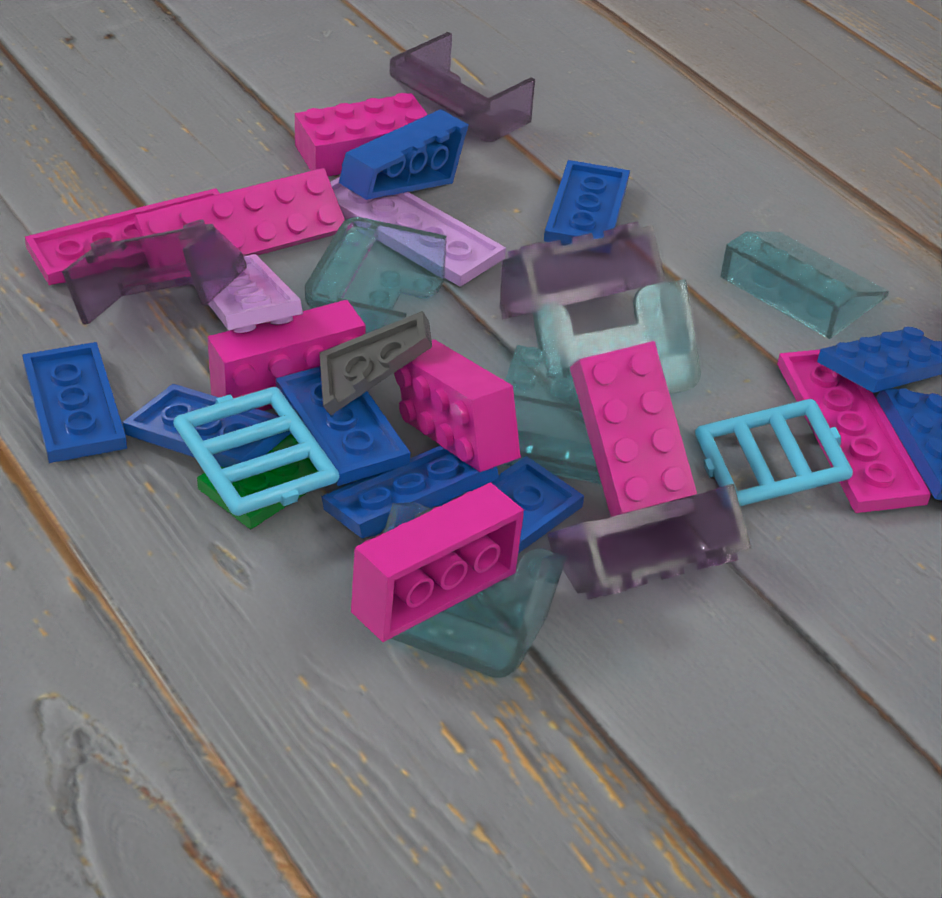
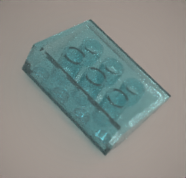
M746 231L726 244L721 278L828 339L833 338L888 297L889 294L888 290L781 232Z

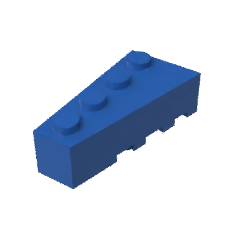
M442 109L346 152L339 183L366 200L452 184L469 125Z

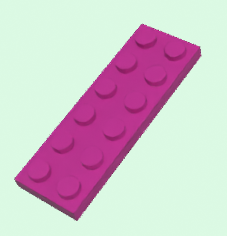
M325 168L137 214L134 218L157 282L189 274L188 268L251 254L258 256L344 233L348 228Z
M215 188L25 236L26 249L49 286L65 283L87 275L99 274L102 271L129 266L148 259L134 222L135 215L220 193Z
M820 349L780 353L777 365L796 401L815 400L830 428L836 427L841 436L840 447L853 469V475L850 479L840 481L839 483L854 512L862 513L928 505L931 493L873 392L818 363ZM804 415L805 418H806V420H807V422H808V424H809V426H810V428H811V430H812V432H813V434H814V436L816 437V439H817V441H818V443H819V445H820V447H821V449H822V451H823L825 457L827 458V460H828V462H829V464H830V466H831V468H832L833 465H832V463H831L829 457L827 456V454H826V452H825V450H824V448H823V446H822L820 440L818 439V437H817V435H816V433H815V431H814V429H813L811 423L809 422L807 416Z

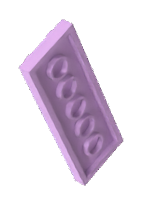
M340 177L330 182L346 220L459 287L505 259L506 247L409 192L366 200L339 183Z
M256 254L188 268L191 282L228 330H234L236 333L254 330L256 324L269 321L271 324H284L292 321L293 316L303 314L300 298Z

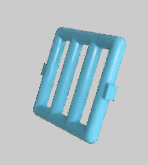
M270 387L234 399L231 394L216 398V404L178 415L174 419V427L233 515L240 516L278 502L286 506L298 502L299 495L334 484L339 480L338 470L277 387ZM271 404L280 416L204 441L195 429L197 426ZM286 431H290L299 443L223 469L213 456L214 454ZM309 458L318 470L316 473L244 497L239 495L232 484L233 482Z
M806 399L701 425L695 430L696 438L706 457L704 459L706 472L709 478L715 477L726 504L731 508L848 480L853 475V469L840 447L841 436L836 427L830 428L817 402L813 399ZM804 415L807 416L833 465L832 468L816 472L811 471L786 420ZM771 424L796 477L775 482L750 431L751 428ZM735 433L760 486L737 490L714 441L715 437Z

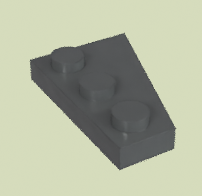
M421 311L320 352L323 406L330 416L432 348L429 320L424 312Z

